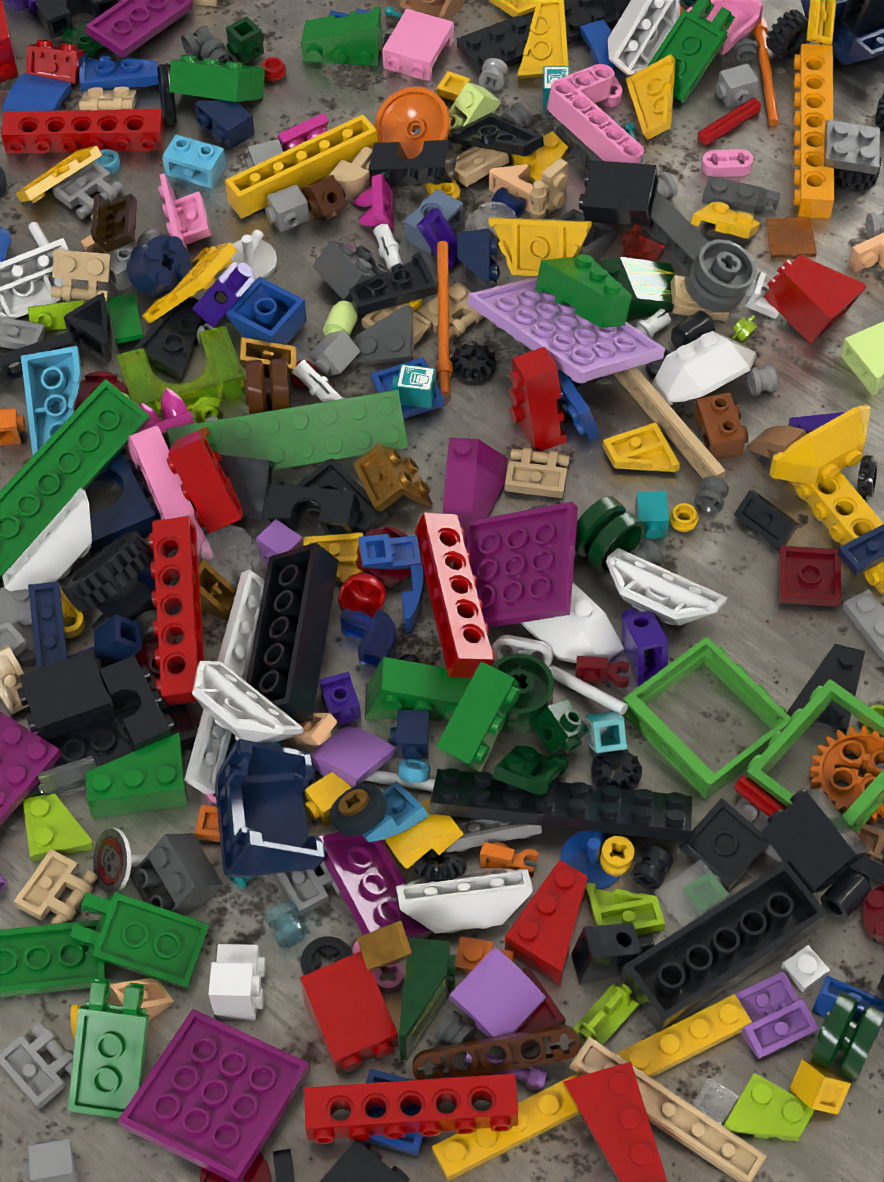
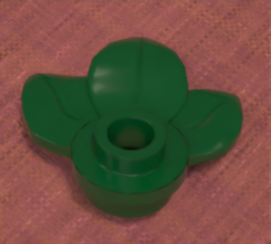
M91 21L83 22L80 24L79 29L66 28L63 32L64 41L77 45V49L85 50L84 54H88V58L93 57L98 48L105 47L86 34L85 25Z

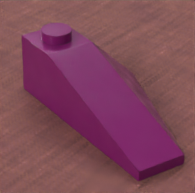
M449 437L443 514L458 515L460 527H463V529L466 521L487 518L489 513H492L495 502L505 487L508 458L479 439Z

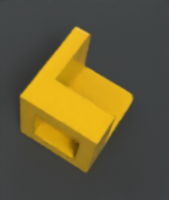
M802 1059L789 1090L811 1109L838 1115L851 1083L831 1067L826 1068L813 1061Z

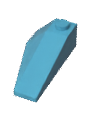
M77 346L21 356L32 455L74 413L81 380V367Z

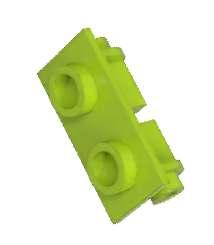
M84 300L29 306L27 307L31 323L43 324L46 331L67 329L64 316L85 302Z
M612 984L573 1028L577 1031L580 1042L584 1044L590 1036L604 1045L635 1011L639 1004L629 997L632 991L627 985L621 984L618 987Z

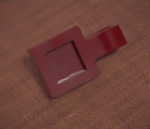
M577 656L575 677L590 685L606 684V680H610L616 687H628L629 677L618 675L621 672L629 673L628 662L608 663V658Z

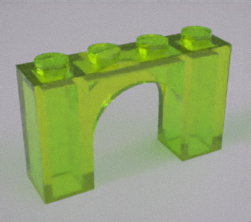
M226 325L199 332L201 350L207 365L200 376L187 383L171 384L158 379L151 370L144 348L116 355L120 374L130 400L137 406L140 403L148 405L161 418V400L166 388L175 392L183 400L188 410L193 409L194 404L202 397H217L222 401L244 395L245 376Z

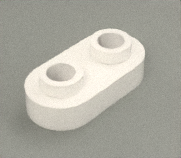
M502 635L492 645L495 652L494 662L504 656L511 655L503 651V646L506 645L512 648L513 653L511 654L520 653L533 656V652L539 651L543 655V658L540 660L548 668L553 660V652L550 646L543 641Z

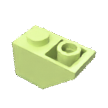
M467 82L449 110V135L452 137V132L491 112L494 113L501 101L486 88Z

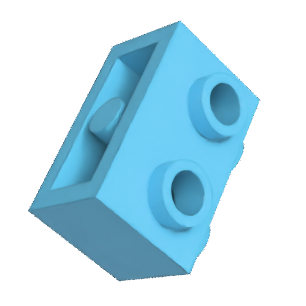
M180 135L174 136L162 156L167 176L214 189L227 167L224 148Z

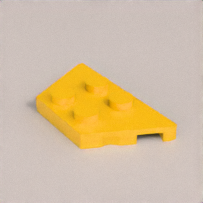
M488 218L490 227H494L500 240L498 245L501 252L506 256L511 274L521 276H538L541 260L576 257L592 226L591 221Z

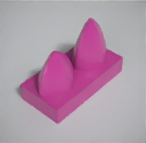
M325 113L279 133L277 139H279L283 152L327 132L329 120Z
M382 174L372 176V187L362 192L353 202L357 206L372 207L362 215L358 222L371 227L388 224L391 231H394L393 190Z
M168 388L165 389L161 400L162 421L151 407L143 403L139 404V407L150 416V420L140 431L157 425L161 433L168 432L167 428L194 423L191 412L188 411L183 400Z

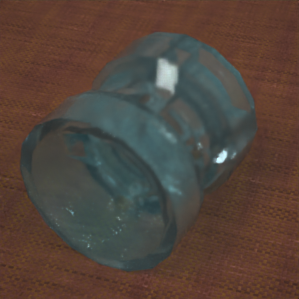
M292 901L282 902L274 906L265 915L269 928L275 929V939L281 948H287L299 943L309 933L305 922L297 917L299 912Z

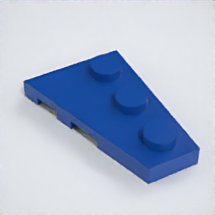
M84 54V56L80 57L79 63L81 92L95 87L109 90L116 87H149L151 85H158L157 61L126 58L119 62L111 61L110 56H101L100 60L89 59L88 54Z

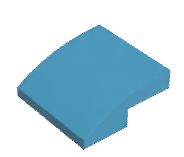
M395 781L382 791L388 805L384 817L371 830L361 835L368 842L390 838L415 826L428 817L429 814L408 791Z

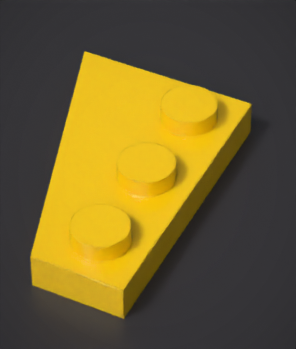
M537 0L517 79L543 77V66H568L564 0Z
M672 54L626 78L642 133L647 140L671 128L676 62Z
M97 146L76 150L15 194L20 202L31 201L35 203L46 195V190L55 187L65 178L102 156Z

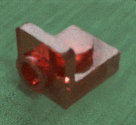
M635 224L630 232L626 231L621 240V246L623 247L622 257L658 262L664 254V245L641 236V225Z

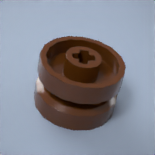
M287 358L271 360L269 364L270 377H266L264 363L261 360L246 361L245 396L246 404L249 406V415L268 412V405L271 404L273 411L291 408Z

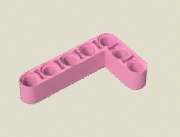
M604 64L593 65L555 80L552 83L547 109L554 117L603 161L641 164L644 153L643 147L595 104L608 98L614 78V70Z
M156 425L128 436L126 451L129 460L133 462L136 472L142 471L162 520L188 516L196 526L198 562L201 559H204L206 562L212 560L211 549L202 528L195 518L193 506L182 493L180 485L183 483L178 473L173 474L167 463L169 450L159 427Z

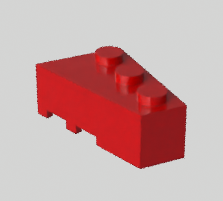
M545 346L514 357L512 371H510L512 389L509 390L512 400L509 413L512 421L520 425L534 451L542 452L566 443L567 436L565 432L563 433L559 424L560 421L564 420V413L562 410H557L556 400L561 398L558 368Z
M206 426L175 440L168 452L167 463L173 474L178 473L183 483L180 487L186 500H192L196 508L194 515L201 528L205 527L208 534L241 520L244 511L230 478H226L219 464V461L222 460L219 452H213L206 436L211 435Z
M562 860L558 861L505 935V950L514 952L513 958L526 966L529 965L531 969L560 987L585 899L588 876Z

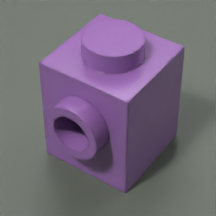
M277 519L256 537L258 555L263 558L267 565L270 556L304 546L303 537Z

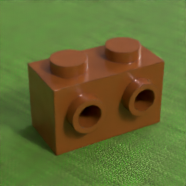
M731 393L696 398L694 417L704 446L716 460L742 456L745 443L749 441L746 426L741 425L740 408L738 403L733 402Z

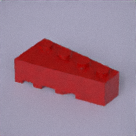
M631 1062L563 1081V1087L573 1101L618 1182H667Z

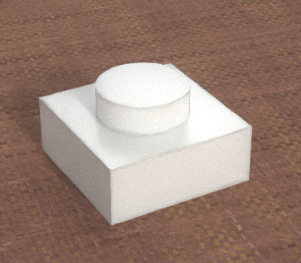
M809 945L787 959L781 966V969L802 993L828 976L830 969Z

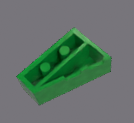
M374 7L372 12L361 14L358 11L350 12V16L340 18L332 15L306 20L301 40L303 61L379 67L382 50L381 8Z
M181 55V59L171 60L169 92L231 102L263 99L265 67L242 65L241 62L234 61L219 63V59L204 58L203 61L197 60V56Z
M579 254L576 257L541 260L535 288L537 292L541 294L545 293V291L556 296V303L563 305L564 302L575 307V314L600 328L624 326L626 324L632 295L607 270L603 269L593 257L587 254Z
M383 657L366 685L365 719H397V710H429V720H450L472 678L448 677L447 668Z
M480 662L436 748L448 758L477 773L482 772L495 740L505 723L510 706L512 707L519 697L520 689L518 687L520 684L514 677L484 662Z
M180 733L85 772L86 797L92 818L188 806L187 784L184 781L186 775L184 750Z

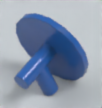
M582 831L566 841L561 850L560 860L588 876L587 883L596 884V889L601 890L610 887L620 878V876L606 874L600 866L599 858L602 846L608 838L613 836L603 832ZM613 851L614 854H621V852Z

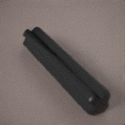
M168 63L159 64L157 67L161 109L164 125L166 126L170 124L175 125L177 122L174 93L169 92L171 65Z

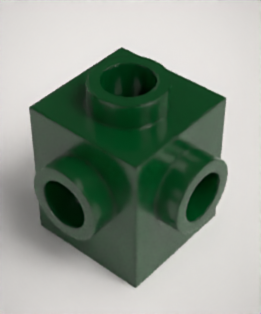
M247 16L226 27L227 50L243 65L264 54V35L262 30Z
M569 700L547 706L531 724L551 754L564 750L566 753L572 752L582 744L580 739L589 731L580 714Z

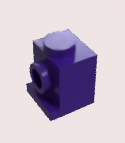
M349 671L319 680L320 693L326 712L330 713L337 720V724L346 725L352 723L355 719L361 718L360 704Z

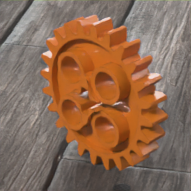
M864 725L861 728V733H856L855 729L849 726V733L846 736L842 731L837 730L836 740L827 736L826 746L818 745V755L812 756L811 764L813 767H810L809 776L813 777V779H811L810 786L813 789L821 788L840 814L845 813L883 770L878 768L876 764H884V737H879V733L875 730L872 734H868L867 728ZM854 754L858 759L850 760L845 755ZM837 781H845L849 786L839 787L835 783ZM884 803L870 817L869 820L872 825H876V819L879 815L884 820Z

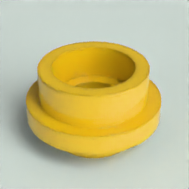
M681 503L670 511L669 523L675 530L688 532L698 525L699 515L692 505Z

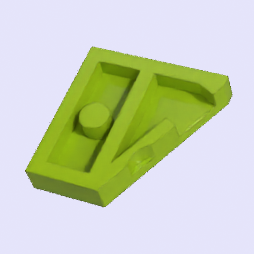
M55 793L23 800L29 852L32 861L44 859L50 849L62 855L94 849L92 839Z
M587 883L586 896L595 926L631 923L635 927L637 936L665 931V920L657 896L644 893L633 894L629 890L616 888L615 892L596 889V884Z
M754 1073L723 1127L732 1133L753 1134L754 1138L768 1139L770 1137H778L781 1140L798 1142L815 1109H811L798 1097Z

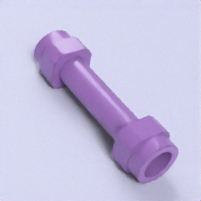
M467 1053L464 1065L470 1066L472 1057ZM486 1053L487 1059L492 1063L503 1061V1059ZM535 1065L531 1069L523 1067L498 1072L501 1074H515V1079L526 1082V1088L534 1091L544 1090L549 1075L548 1071Z

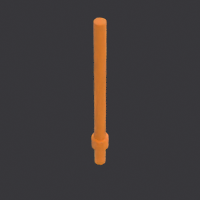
M762 13L761 23L752 32L758 44L768 121L770 126L775 127L779 125V116L769 51L766 46L768 28Z
M439 241L437 243L438 361L436 362V375L439 377V389L443 397H447L450 395V376L453 374V363L450 361L448 243L446 241Z

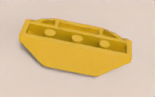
M864 404L863 406L860 405L852 408L797 440L784 452H779L773 456L769 473L771 477L816 485L823 480L832 479L840 470L847 466H855L863 457L870 407Z

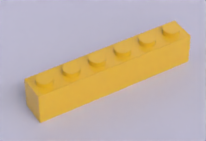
M362 114L225 180L228 203L241 219L268 206L267 195L296 184L302 190L301 188L324 176H329L342 159L352 163L364 146L373 149L374 143H378L377 130Z

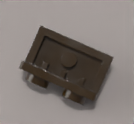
M100 194L94 196L92 228L90 232L93 240L99 243L106 252L135 242L137 199L132 194L109 203Z

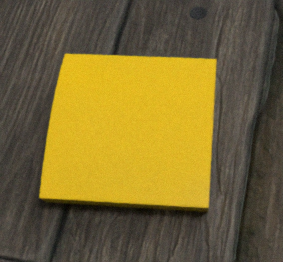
M431 799L419 802L428 814ZM429 814L428 817L410 829L384 840L399 862L408 869L431 848L440 855L464 833L451 816Z

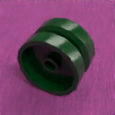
M606 496L591 505L578 519L575 552L581 557H588L587 561L599 573L607 574L610 572L606 563L607 557L617 548L628 553L632 549H636L644 535L645 525L634 514L626 513L625 507L613 496Z
M516 653L504 656L494 662L492 667L514 677L520 684L518 687L520 694L516 703L512 707L510 706L501 730L518 735L535 732L536 730L531 724L547 706L553 705L554 679L551 670L542 660L532 655Z
M840 992L832 1011H828L816 1038L819 1041L811 1061L828 1068L833 1065L840 1050L845 1053L839 1066L840 1074L853 1081H857L884 1019V1011L869 1005L864 1008L857 1023L852 1020L858 1007L857 999Z

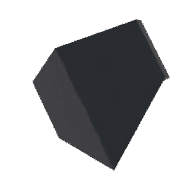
M102 292L66 314L64 320L67 332L75 333L81 344L109 362L112 359L111 324L104 293Z

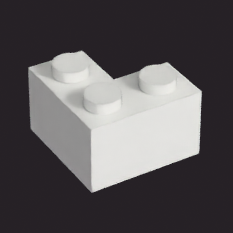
M218 944L217 960L211 963L209 998L216 1020L256 1021L257 1009H263L264 991L261 989V977L265 978L266 957L260 956L258 945Z

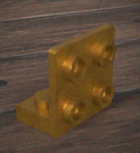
M378 443L353 463L375 510L382 512L402 495L426 507L433 504L428 495L430 489L418 474L419 467L411 457H404L396 449H390Z

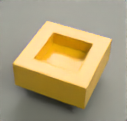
M447 71L437 87V95L455 101L466 83H471V78Z

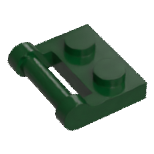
M517 745L494 767L492 778L536 795H543L550 789L551 782L568 770L569 762L563 755H555L552 758L538 753L533 747Z

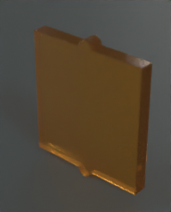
M786 216V218L766 219L771 259L791 258L795 260L800 255L816 257L817 252L811 217L791 218Z

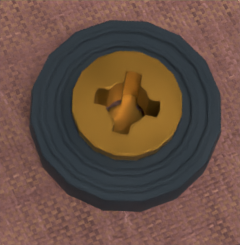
M374 784L357 785L344 792L334 802L330 810V820L334 827L344 836L361 835L371 830L384 817L388 807L386 797Z

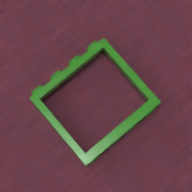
M707 636L623 698V702L628 704V709L623 716L706 800L746 770L750 761L756 755H762L769 747L768 744L773 735L778 731L782 732L789 725L791 718L786 713V708L778 706L770 698L769 693L763 686L753 682L748 677L746 670L741 665L735 664L726 655L722 646L718 648ZM703 663L771 729L715 774L647 706Z
M831 679L823 687L818 686L813 691L808 704L803 709L799 708L793 713L789 720V725L782 732L778 731L769 741V747L762 755H756L748 765V777L786 807L792 804L790 798L794 794L768 776L767 773L832 701L839 704L884 737V717ZM884 769L842 815L855 833L863 827L884 803Z

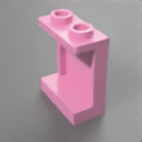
M711 0V3L715 6L709 16L705 18L712 22L722 7L729 10L735 17L729 29L726 30L728 38L718 51V53L724 55L739 40L743 39L761 23L764 4L759 0Z
M406 9L382 49L383 67L394 72L430 81L432 78V67L443 47L450 48L454 42V22Z

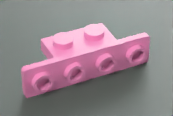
M160 174L162 185L158 186V190L163 201L166 202L162 204L163 211L167 219L170 220L166 223L167 229L171 237L177 236L182 240L184 247L188 251L187 244L212 235L203 198L198 191L176 200L174 189L166 174Z

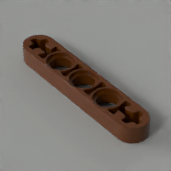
M557 1025L425 1049L414 1057L412 1069L417 1080L485 1075L573 1058L580 1049V1039L573 1027ZM566 1034L568 1039H574V1042L568 1044L569 1049L562 1050L560 1045L550 1046L552 1053L546 1054V1045L543 1037L549 1036L548 1040L550 1043L560 1041V1035ZM528 1039L536 1040L540 1044L539 1053L533 1057L524 1056L520 1051L524 1041ZM490 1047H503L506 1051L505 1059L500 1063L490 1062L486 1057ZM456 1053H468L472 1057L471 1065L464 1070L457 1069L452 1063ZM441 1055H447L446 1062L449 1072L443 1073V1066L434 1067L432 1070L433 1074L426 1075L425 1070L418 1069V1067L423 1066V1060L430 1059L431 1064L442 1063Z

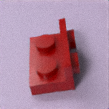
M37 40V43L27 45L26 73L77 84L80 57L84 56L85 50L77 49L75 44L61 43V47L53 46L52 41Z

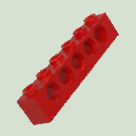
M162 109L4 112L1 137L6 154L75 152L76 150L97 146L99 150L163 151L165 125Z
M423 513L415 530V536L417 535L421 561L448 677L472 678L480 662L492 666L495 660V652L490 647L488 624L483 619L482 600L477 595L476 576L472 574L470 553L466 550L464 543V529L460 527L458 515Z
M188 516L152 521L153 533H149V544L151 550L154 551V561L150 563V570L156 584V590H152V602L154 607L157 608V619L153 621V628L159 640V648L155 649V660L157 666L160 667V677L156 680L157 690L170 706L198 702L193 696L192 690L197 666L200 661H204L196 526ZM178 549V552L174 556L168 557V554L172 550ZM180 577L177 584L169 586L174 578ZM182 606L179 613L171 615L175 607ZM183 635L181 642L172 644L175 637ZM185 664V668L181 673L174 674L177 666Z
M515 1074L304 1087L307 1139L314 1140L315 1143L319 1144L334 1142L335 1138L348 1137L352 1141H365L370 1139V1136L384 1135L388 1139H399L405 1137L408 1133H420L422 1136L432 1137L441 1134V1131L455 1130L458 1134H471L476 1132V1129L491 1128L494 1132H504L510 1130L513 1126H518ZM479 1100H485L490 1103L491 1107L485 1111H478L473 1107V1104ZM446 1102L452 1103L456 1107L453 1112L447 1114L440 1112L437 1108ZM408 1105H416L421 1109L414 1116H408L402 1112ZM374 1107H380L386 1111L379 1118H371L367 1115L368 1111ZM344 1109L350 1112L349 1117L345 1120L339 1121L332 1118L333 1114L338 1110Z

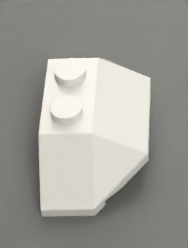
M631 0L608 38L609 60L626 75L635 74L646 68L680 16L679 0Z
M64 238L0 263V317L18 319L29 314L27 308L29 306L54 304L60 301L61 298L51 297L52 286L63 287L62 278H52L54 249L69 251Z
M711 331L666 355L651 385L671 406L674 402H685L702 397L750 371L757 355L755 351L742 343Z
M80 487L70 501L3 574L4 587L8 591L28 589L30 584L62 580L69 574L71 565L75 560L87 554L92 543L89 501L85 490Z
M617 548L607 557L606 563L622 599L632 604L633 608L641 612H653L654 615L658 616L666 624L680 626L716 613L728 599V597L622 549Z
M572 583L570 615L521 623L538 641L548 644L553 655L561 661L576 663L577 656L608 658V663H610L624 652V647L606 613L574 583Z
M221 661L199 662L192 694L204 710L215 718L214 722L235 734L237 741L244 739L269 744L303 733L304 728Z
M510 868L469 870L454 880L436 882L420 878L408 884L396 886L400 910L436 934L444 932L451 934L459 930L474 928L488 929L492 926L502 925L533 892L528 869H518L516 871Z

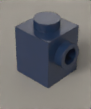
M115 614L94 631L95 658L114 664L136 655L142 650L141 623Z
M397 710V727H391L390 744L396 746L397 758L419 760L429 758V710Z

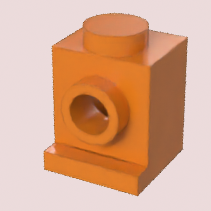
M16 408L0 409V446L21 444V432L26 431L24 415H18Z

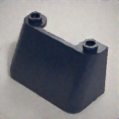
M244 739L237 741L220 767L215 782L222 864L226 876L241 878L311 870L324 861L326 848L322 844L321 838L317 836L308 837L303 792L308 785L312 784L315 777V768L311 764L310 752Z

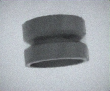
M716 239L709 241L701 247L695 261L687 271L684 280L686 290L692 300L701 307L712 312H728L734 310L740 304L746 291L755 280L757 269L755 261L749 252L740 245L729 240Z

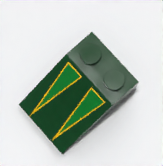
M617 257L597 262L632 295L626 322L650 317L660 309H664L665 313L673 311L671 280L676 274L671 263Z
M409 938L412 954L407 957L398 1034L400 1060L407 1061L447 1001L449 987L455 988L456 954H450V941Z

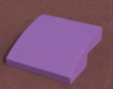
M344 726L310 752L311 764L323 776L333 772L349 785L355 787L393 758L396 747L369 732Z
M494 947L450 993V1000L475 1021V1026L488 1038L515 1033L546 1000V996L522 970Z
M784 971L735 994L752 1021L751 1024L742 1028L741 1034L758 1059L819 1030L804 999L799 1000Z

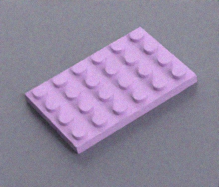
M538 276L468 294L467 304L480 315L488 318L498 328L505 330L515 340L522 342L532 351L545 346L557 368L578 383H585L589 380L605 377L639 365L649 364L664 357L665 348L627 322L624 326L600 328L575 314V307L564 302L563 305L555 302L556 296L545 291L543 294L537 292L535 288Z

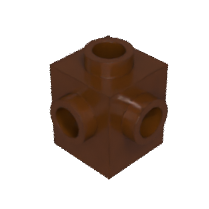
M334 175L324 176L301 188L308 202V211L312 215L314 214L315 218L325 217L326 220L333 218L341 213L340 208L347 205L344 199L346 197L345 191L336 182Z

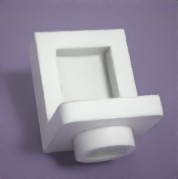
M760 272L745 293V295H748L745 307L776 319L779 312L764 298L770 289L767 285L768 283L764 282L766 273Z

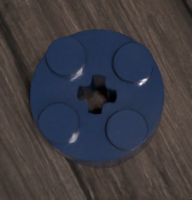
M167 235L156 236L136 246L130 253V261L127 262V274L132 285L139 292L143 291L152 298L170 293L193 268L189 253L184 247L182 240L177 236L171 237Z

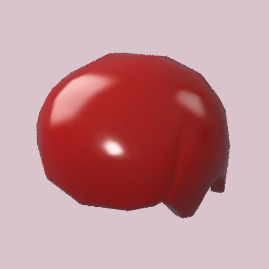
M359 572L349 576L338 594L341 611L349 618L361 622L376 618L386 601V588L382 581L372 574Z

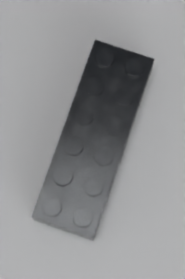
M317 542L269 557L246 679L249 685L297 723L313 719L339 562L338 559Z
M785 861L625 964L620 980L631 989V995L658 1032L679 1022L819 930L827 913Z

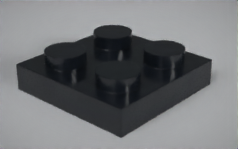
M721 798L691 831L690 842L682 841L679 848L730 891L769 847L770 843L759 828Z

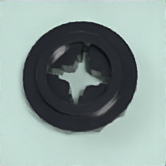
M477 342L470 346L464 343L461 349L455 348L454 355L451 357L453 372L456 376L466 381L484 380L494 372L496 367L494 352H490L487 345L481 347ZM473 356H476L477 361L471 367L470 360Z
M865 455L862 458L858 471L857 492L865 502H868L869 497H873L875 492L877 462H874L873 455Z
M628 749L602 752L596 758H593L591 776L597 786L614 785L620 789L633 790L641 780L642 766L639 763L638 756L629 753ZM621 762L623 772L619 771L612 779L611 767H615Z
M429 851L414 863V871L417 875L436 882L454 880L463 875L467 870V861L464 860L462 855L454 854V852H442L438 855L436 852Z
M332 936L317 938L311 941L303 950L300 960L303 974L307 975L322 966L320 954L328 960L334 958V963L353 955L352 950L347 943L339 938Z

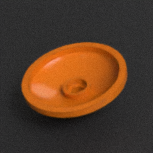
M407 87L393 93L381 105L375 118L374 127L377 130L378 143L399 142L407 159H413L421 153L424 141L447 140L450 130V114L445 102L435 92L424 87ZM421 128V132L415 135V131Z

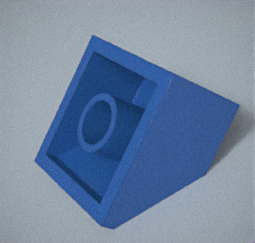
M260 276L226 312V317L244 338L287 345L307 322L304 299Z

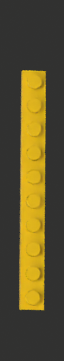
M733 994L616 1053V1055L627 1062H631L634 1067L652 1078L741 1033L742 1028L751 1024L752 1021L736 995ZM576 1073L519 1102L518 1126H513L508 1131L494 1132L491 1128L476 1129L474 1133H457L433 1145L432 1152L447 1181L580 1115L562 1083L581 1075Z

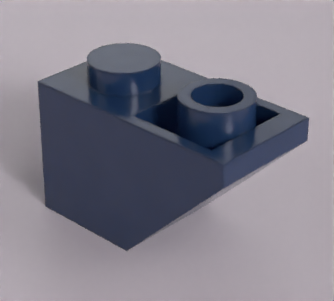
M197 101L195 103V119L202 129L208 130L218 143H223L230 150L255 134L253 116L237 102Z
M489 228L458 232L457 258L488 288L497 287V280L501 278L500 266L497 263V254L501 253L498 242H500L499 238H496Z

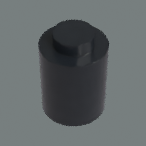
M699 310L672 328L671 341L678 349L700 338L705 333L715 332V325L707 313Z
M848 869L821 896L822 905L834 917L846 920L871 891L869 877L856 870Z

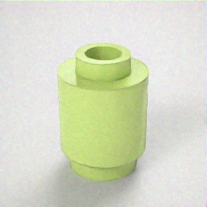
M339 301L332 307L323 326L325 336L329 333L344 330L350 337L358 319L353 304L348 301Z

